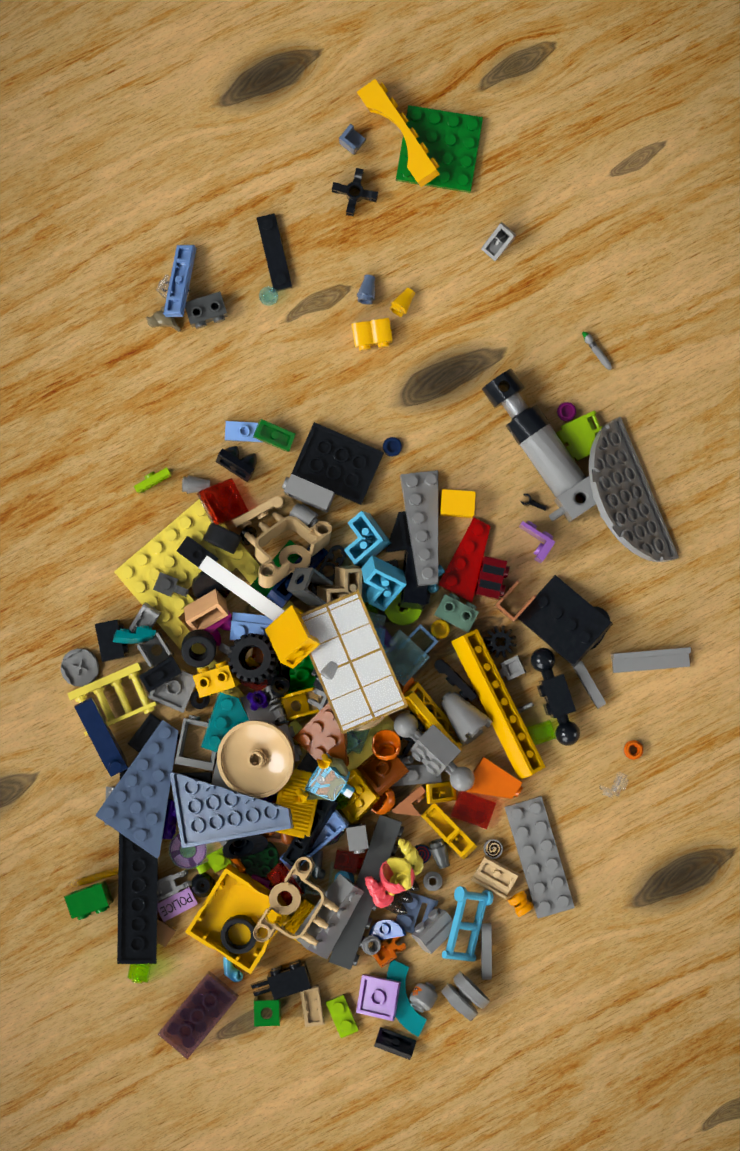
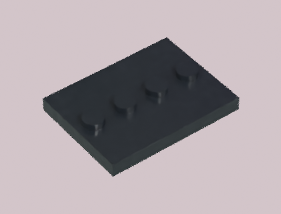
M314 422L291 474L362 505L384 452Z
M556 575L518 617L519 621L573 667L582 660L613 625L608 618Z

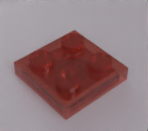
M232 478L197 493L211 523L222 525L249 512Z

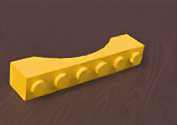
M374 79L358 90L357 93L371 113L389 119L401 130L408 150L407 168L420 187H423L440 175L437 171L439 165L434 158L429 159L427 156L429 150L423 142L421 144L418 143L416 140L419 137L413 127L408 128L406 123L409 121L403 112L398 113L396 108L399 106L393 97L390 99L387 97L386 93L389 91L383 82L379 84Z

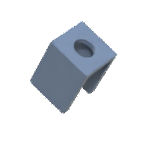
M421 624L397 648L400 650L419 629L433 641L413 663L414 666L438 643V640Z

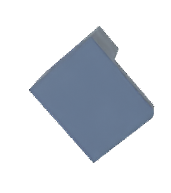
M352 124L339 137V144L353 155L356 154L366 141V138L354 130Z

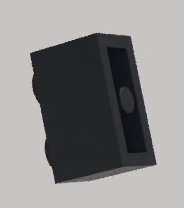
M118 619L95 624L102 662L126 658V653H129L128 644L113 642L116 630L125 629L124 624L120 623Z

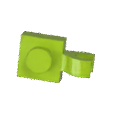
M223 847L206 855L208 861L196 867L200 874L211 868L216 873L227 867L228 864H232L231 860L223 855Z

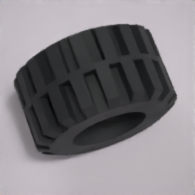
M249 633L248 635L240 636L241 639H236L234 641L235 645L230 647V650H232L231 654L228 653V658L231 660L228 664L233 668L231 669L232 673L236 674V677L252 683L265 682L264 680L272 678L271 675L277 672L275 669L279 667L280 663H278V656L269 638ZM258 647L263 653V662L259 668L251 670L246 665L245 656L249 649Z

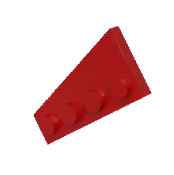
M476 518L472 519L438 584L471 603L491 527Z

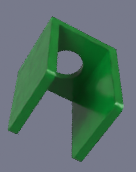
M255 996L254 1027L280 1026L281 998L277 1000H258V996ZM267 1007L272 1010L271 1018L265 1019L261 1016L263 1008Z

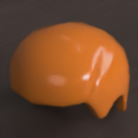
M384 729L378 731L373 736L372 751L379 760H392L400 753L401 741L395 731Z
M391 788L386 790L372 806L371 811L377 815H384L392 810L396 801L394 791Z

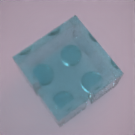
M399 629L388 641L389 647L384 645L383 649L397 681L404 686L430 657Z

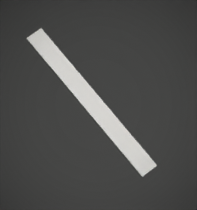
M206 556L198 567L272 621H275L285 611L209 556Z

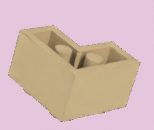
M335 566V585L317 586V596L325 601L326 604L359 591L362 598L361 568L356 566Z

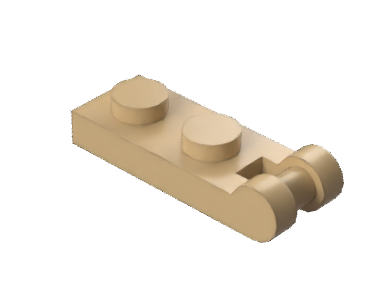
M276 496L232 521L236 528L241 527V529L250 526L252 524L251 521L255 518L260 520L269 515L268 511L271 509H281L284 502L281 497Z

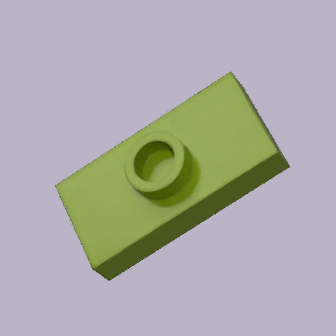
M167 467L156 474L153 471L144 477L145 480L136 484L134 488L137 493L141 494L171 477L172 474Z

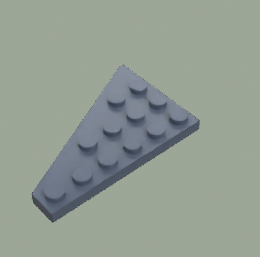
M164 720L158 725L95 815L157 859L160 856L171 783L170 773L173 770L178 730Z
M170 773L182 848L294 828L291 808L183 774Z

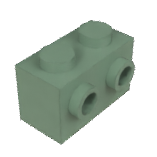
M452 593L449 595L445 594L434 615L468 633L479 613L476 611L477 607L469 602H466V604L459 602L460 598Z

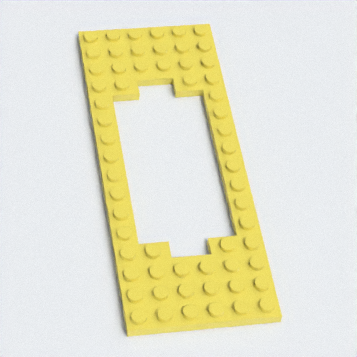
M202 497L114 571L142 605L146 602L161 612L156 622L180 650L184 637L191 631L179 617L184 614V607L194 602V599L189 594L185 597L175 592L170 597L153 590L160 572L179 579L178 586L186 589L192 587L193 579L202 570L177 552V549L187 536L219 558L217 563L231 573L237 568L250 584L257 579L260 565L241 543H239L235 553L232 554L203 539L210 523L228 528ZM289 600L283 607V610L288 609L293 603ZM201 643L193 644L191 647L194 653L203 654L206 652ZM214 659L207 666L209 669L215 668L217 662ZM238 686L221 691V693L239 698L240 702V698L245 696ZM388 715L371 729L347 732V757H349L347 769L349 772L356 769L373 754L372 738L378 731L384 729L395 731L394 721ZM296 719L288 725L293 727L295 735L303 728ZM293 738L295 745L299 744V743ZM300 744L302 755L299 756L300 760L295 762V769L298 768L308 753Z

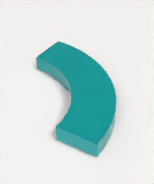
M394 959L389 964L386 979L401 982L395 1017L409 1032L419 1037L427 1019L410 1005L411 1003L407 997L405 982L409 966Z

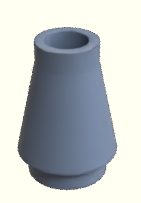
M364 275V280L357 293L358 302L370 305L375 300L374 276Z

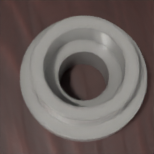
M428 872L423 878V884L427 890L436 891L442 885V877L437 872ZM431 878L436 879L435 885L429 883Z
M369 935L362 941V950L368 955L376 954L381 948V942L376 936ZM373 942V946L369 948L368 944Z

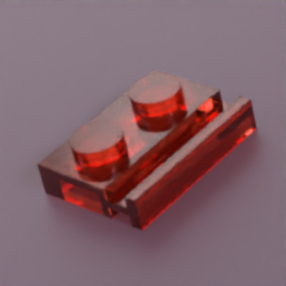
M459 791L450 816L487 829L496 803L465 791Z

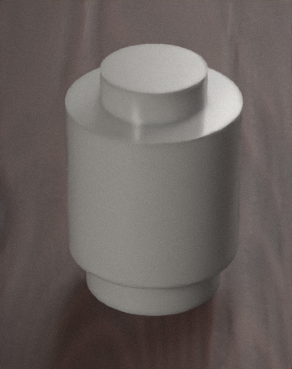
M297 503L289 514L300 519L309 528L319 521L317 519L318 514L304 504Z

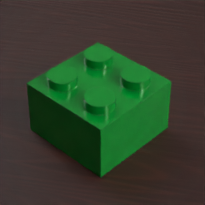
M106 880L64 896L71 918L77 917L78 920L89 917L93 911H96V914L104 912L113 903Z

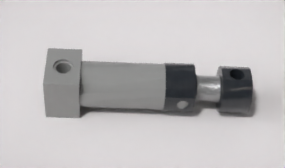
M509 369L485 385L482 391L494 408L502 405L512 419L506 425L507 429L511 432L518 445L522 447L556 497L554 501L559 509L549 515L551 521H555L564 514L568 522H571L596 505L593 499L590 478L583 474L539 406L535 405L530 408L519 394L524 389V386L514 371ZM504 385L508 391L502 392L498 386ZM580 495L583 498V503H577L575 496Z

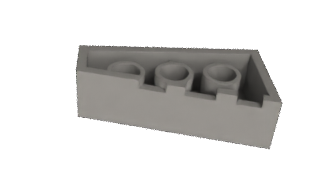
M339 874L325 892L326 898L339 907L338 912L323 906L317 916L329 924L328 928L324 929L312 923L307 933L319 941L317 946L309 944L302 938L296 940L307 950L328 959L364 891L350 879ZM321 899L296 931L295 935L301 934L320 904Z

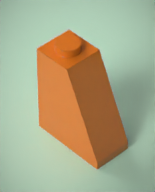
M482 757L473 770L475 777L474 785L466 792L512 799L514 796L518 797L523 787H521V781Z

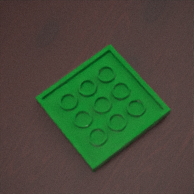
M408 105L406 118L409 122L406 125L409 129L414 128L419 136L416 138L418 143L421 144L423 142L429 150L427 156L429 159L434 158L439 165L437 171L440 175L424 186L471 193L483 117ZM403 136L396 181L419 185L407 168L408 150Z

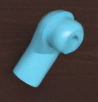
M224 956V975L233 982H240L243 979V973L235 968L233 963Z

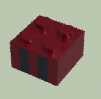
M487 556L483 557L475 596L498 600L499 597L504 595L506 585L502 583L503 579L508 577L510 566H506L507 561Z

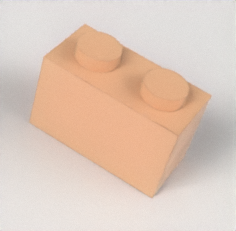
M216 589L184 607L185 621L193 630H204L228 616L225 598Z

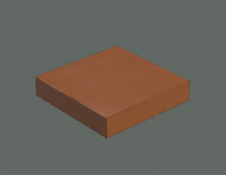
M374 754L357 767L379 796L409 772L398 757L384 761L376 758Z

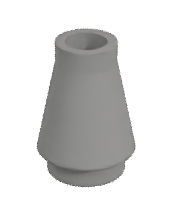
M190 475L187 477L183 476L182 492L190 494L210 490V480Z

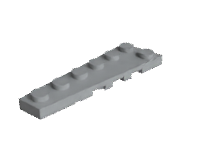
M438 470L401 474L400 481L418 586L437 584Z

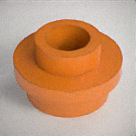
M636 740L628 741L624 746V754L629 759H638L643 754V746ZM635 746L637 751L632 754L630 748Z

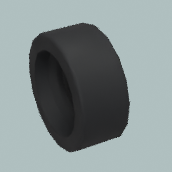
M245 915L230 917L221 930L220 939L223 946L234 954H243L250 951L257 941L253 936L256 923ZM237 923L246 925L251 932L249 942L244 945L232 943L228 936V931L232 925Z

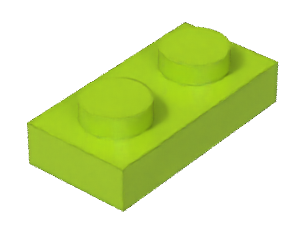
M344 994L326 1001L340 1038L359 1031Z

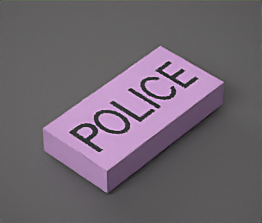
M189 886L159 902L158 912L163 922L199 903Z

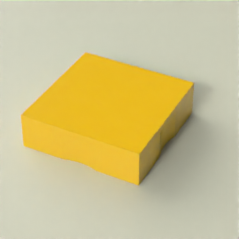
M228 864L185 933L205 946L220 952L227 960L251 974L278 930L275 931L269 940L265 942L256 941L254 947L243 954H234L223 946L220 939L221 930L225 922L230 917L236 915H245L251 918L257 925L265 910L270 907L269 894L271 890L244 872L241 873L233 865ZM278 895L280 905L289 906L291 902ZM272 909L267 917L270 922L282 926L288 915L278 914ZM237 923L230 927L228 936L232 943L244 945L249 942L251 932L246 925ZM264 927L259 929V935L262 938H266L268 935V931Z

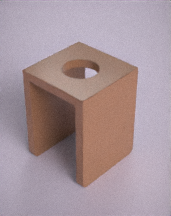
M518 580L515 581V583L494 605L501 613H503L512 622H514L519 617V615L528 607V605L536 598L535 595H532V597L524 604V606L515 614L514 617L511 616L503 607H501L499 604L520 582Z

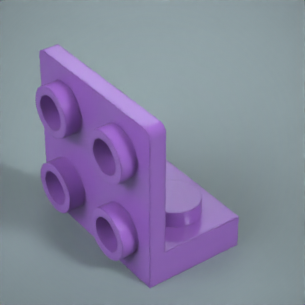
M522 521L519 528L544 543H540L533 553L536 555L534 560L542 563L555 543L552 540L553 536L546 531L539 532L536 530L537 526L530 521L526 523Z

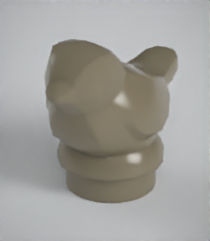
M165 304L161 307V311H156L153 316L146 317L148 325L152 328L159 326L172 327L178 332L181 331V328L175 322L174 318L176 317H165L163 314Z

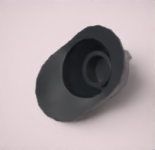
M258 834L226 840V844L222 849L223 855L229 859H238L261 852L267 848L268 839Z

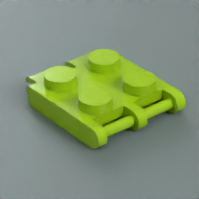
M595 410L560 427L561 430L556 432L563 444L568 442L569 446L566 449L576 461L590 455L592 443L599 430L603 427L600 426L595 416L597 414ZM590 417L593 418L594 423H595V425H596V427H597L596 429H595V427H594V425H593V423H592Z

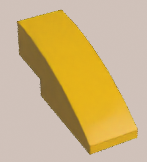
M433 803L421 815L463 860L478 847L436 803Z

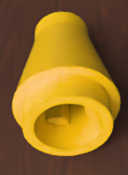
M406 288L391 302L390 310L399 317L407 314L415 292L410 288Z

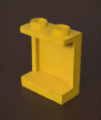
M293 605L286 609L265 629L280 663L292 669L320 645L318 638L310 635L301 617L304 612Z

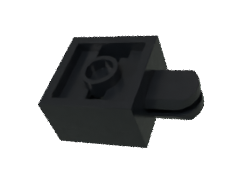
M298 959L290 962V965L283 968L282 965L271 968L267 979L251 984L252 989L269 984L267 987L254 991V996L272 992L273 999L277 1000L311 989L312 980L306 961L301 962Z

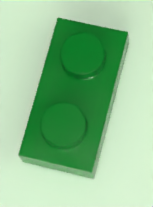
M260 419L253 438L289 452L296 434Z

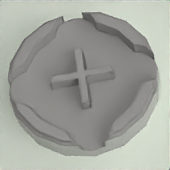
M86 649L71 650L64 656L61 662V673L67 683L83 687L96 679L99 673V662L97 657Z

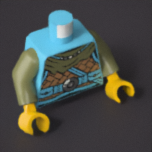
M324 753L322 754V760L317 759L318 767L309 778L305 787L306 791L304 792L299 788L296 790L298 796H294L297 804H303L306 800L315 799L335 801L339 793L350 798L355 788L347 784L350 772L341 758L331 757L329 754Z

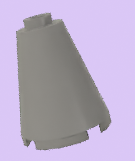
M448 692L442 697L441 705L462 746L465 743L469 744L483 733L484 726L488 728L492 724V720L457 692Z

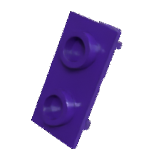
M168 799L162 839L172 840L176 833L177 815L174 801Z

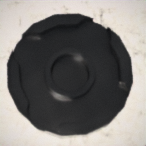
M203 571L198 573L199 575L193 579L192 590L197 599L214 589L224 598L230 593L229 589Z

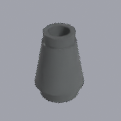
M442 838L431 841L429 843V851L439 869L450 866L447 843Z

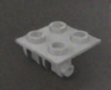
M271 685L263 690L268 702L266 708L261 707L253 711L250 709L251 704L247 696L240 698L249 720L267 721L276 726L289 722L279 697L271 693Z

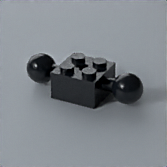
M538 648L532 653L531 664L535 670L541 672L544 679L539 681L540 685L537 686L540 697L545 699L546 704H543L545 713L548 716L550 715L551 718H557L559 725L556 728L555 735L558 742L565 746H571L579 740L580 729L568 717V714L575 712L576 709L564 674L554 676L552 670L555 665L554 653L547 648Z

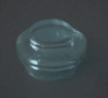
M267 286L261 289L259 299L264 305L270 306L277 302L278 293L273 287Z

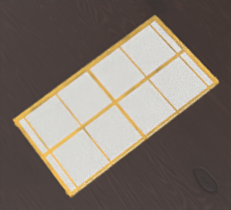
M359 590L300 614L310 635L318 638L320 645L309 656L342 734H346L351 730L408 707Z

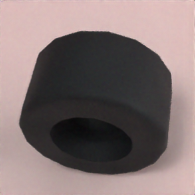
M210 523L203 539L218 548L234 554L242 537L218 524Z
M204 630L189 632L184 637L181 647V655L184 661L193 667L209 665L216 655V641L214 637ZM201 643L206 646V652L197 654L192 651L191 647L193 644Z

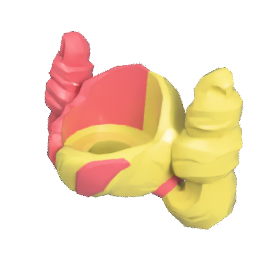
M401 838L398 841L401 852L404 854L403 858L392 857L382 863L379 871L380 882H377L372 876L365 878V885L372 896L374 904L379 908L389 906L393 902L395 894L409 890L414 884L415 876L423 870V859L408 840Z

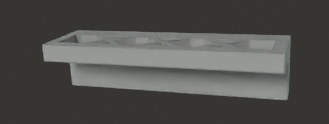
M691 647L611 654L613 673L690 667L689 653H691Z

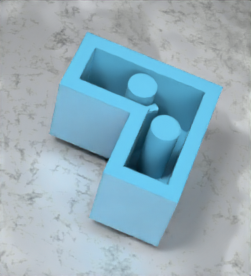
M361 511L348 522L358 538L347 546L344 551L354 565L364 566L372 555H378L391 544L370 513Z
M373 555L361 568L364 583L369 585L366 589L368 604L385 611L407 585L404 571Z

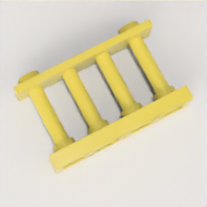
M140 662L67 693L70 700H76L79 703L86 700V694L91 692L94 695L96 694L108 722L106 723L108 726L140 712H144V714L150 713L155 710L154 706L158 705L157 701L150 703L138 676L140 675L139 671L143 670ZM127 676L129 679H132L143 704V707L134 711L121 685V679ZM109 684L112 687L114 686L125 711V715L116 719L103 692L105 690L104 686Z

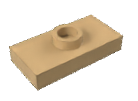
M315 985L311 989L300 992L305 1027L325 1024L319 985Z

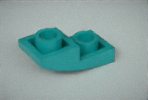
M144 625L137 627L134 633H131L128 629L116 630L113 642L124 644L146 642L154 638L156 630H152L151 627Z

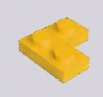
M353 769L350 772L347 784L354 787L355 791L352 794L353 797L341 810L352 824H356L380 799V796L360 771Z

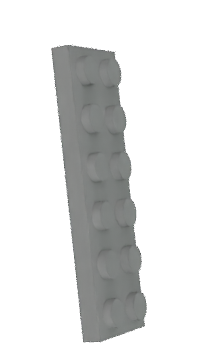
M542 796L505 806L504 808L537 918L575 908Z

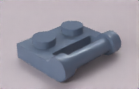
M405 891L395 922L403 927L406 932L413 933L422 902L427 904L422 922H425L429 918L428 914L437 907L439 901L411 891Z

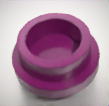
M564 402L559 405L557 415L562 421H571L576 415V408L572 403Z

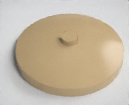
M249 720L236 725L225 734L218 748L217 765L223 781L231 790L256 798H265L277 793L287 784L294 770L295 754L291 741L279 727L267 721Z

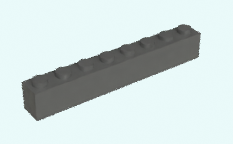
M379 815L369 849L366 852L356 881V885L364 893L332 950L329 962L349 970H351L352 965H357L360 956L357 954L359 947L362 948V941L365 938L363 936L365 928L369 930L372 918L369 917L371 910L375 911L377 907L365 885V878L372 876L377 882H380L379 871L382 863L396 853L398 847L395 844L396 838H401L404 827L401 826L402 821L385 815Z

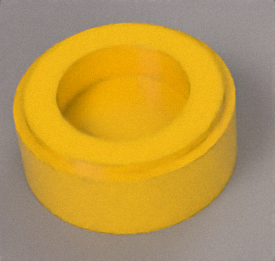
M436 620L433 622L431 634L435 638L443 639L448 636L450 627L446 621Z

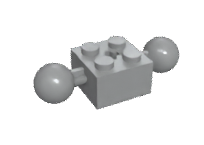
M402 713L396 717L394 721L395 732L401 737H410L416 742L410 749L412 756L417 761H421L430 774L438 777L445 770L450 775V783L454 789L463 792L472 788L475 782L473 772L467 767H457L453 763L461 750L434 724L423 734L418 729V721L414 715Z

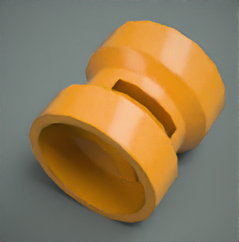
M524 890L508 899L510 905L516 909L515 913L518 917L534 908L532 902L527 900V894Z

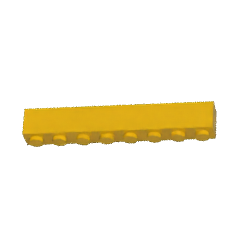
M478 629L451 641L488 717L492 720V726L519 780L546 768Z

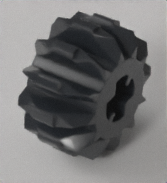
M495 626V634L491 630L487 631L492 637H484V640L490 641L489 644L485 645L486 648L492 647L489 650V654H492L495 650V657L498 658L501 651L503 658L507 657L505 650L510 654L513 653L509 646L516 647L517 644L510 643V640L516 639V636H508L512 633L511 629L504 633L505 626L501 627V632ZM497 637L499 639L503 637L505 639V641H503L505 642V645L497 646L495 644L497 642L495 641V639Z

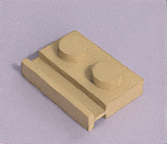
M485 855L471 881L505 899L519 873Z

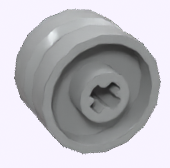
M459 971L453 977L454 983L459 990L453 985L447 984L441 992L460 1014L469 1021H472L478 1015L477 1009L473 1006L472 1002L477 1007L484 1009L490 1003V1000L466 975Z

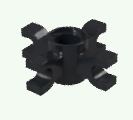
M356 168L354 180L348 186L333 182L332 193L346 195L349 200L346 215L354 217L356 203L362 199L371 202L377 201L378 192L364 190L361 185L364 169ZM356 188L360 191V194L352 196L349 193L350 190Z

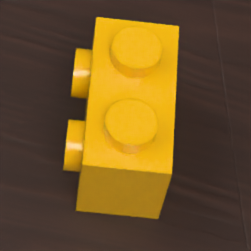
M226 661L216 663L215 668L209 669L206 666L198 669V673L193 675L199 697H205L238 686L240 682L236 674L232 673V666H229Z

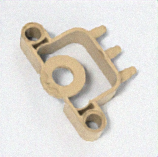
M273 512L272 516L277 523L269 527L267 524L260 522L258 526L264 533L258 538L246 532L244 537L255 547V558L262 564L259 567V585L263 588H271L291 572L293 573L295 568H308L311 557L330 543L331 524L326 521H320L309 528L296 517L287 516L284 518L281 514ZM286 530L297 532L311 544L310 551L299 545H289L283 548L279 555L281 567H277L272 557L262 549L272 538H276ZM291 554H298L302 557V561L298 564H292L287 558Z
M308 856L298 858L286 876L285 882L275 885L269 894L270 907L265 910L253 931V936L257 941L265 942L269 940L275 931L278 930L289 938H302L309 944L317 946L319 941L307 933L312 923L327 929L329 924L317 915L323 906L334 912H338L339 907L326 898L325 891L321 887L308 880L315 867L312 858ZM302 860H307L310 864L307 871H303L300 867ZM292 875L299 876L301 881L317 890L321 895L320 904L299 935L292 934L277 923L270 922L267 917L272 909L278 914L289 915L299 908L301 894L294 884L289 883ZM288 891L291 893L292 903L289 906L279 904L278 895L280 892ZM261 927L266 928L268 931L266 938H262L259 935Z

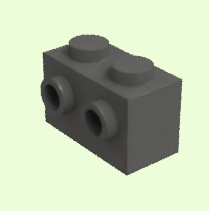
M221 292L186 302L185 309L191 327H196V329L207 326L206 323L222 322L225 320L224 317H228Z

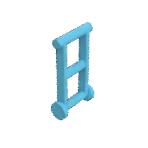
M459 886L454 892V898L458 903L446 951L442 952V958L474 962L476 960L474 953L485 908L492 904L494 896L490 890H484L482 893L469 892L465 887ZM467 899L479 901L474 923L461 922ZM459 929L471 931L466 953L454 952Z

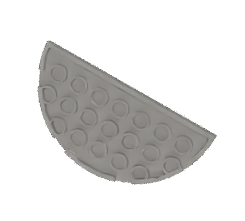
M618 417L605 424L599 430L592 443L589 457V478L593 499L596 502L601 518L614 536L629 551L653 562L675 560L679 558L624 423L621 417Z

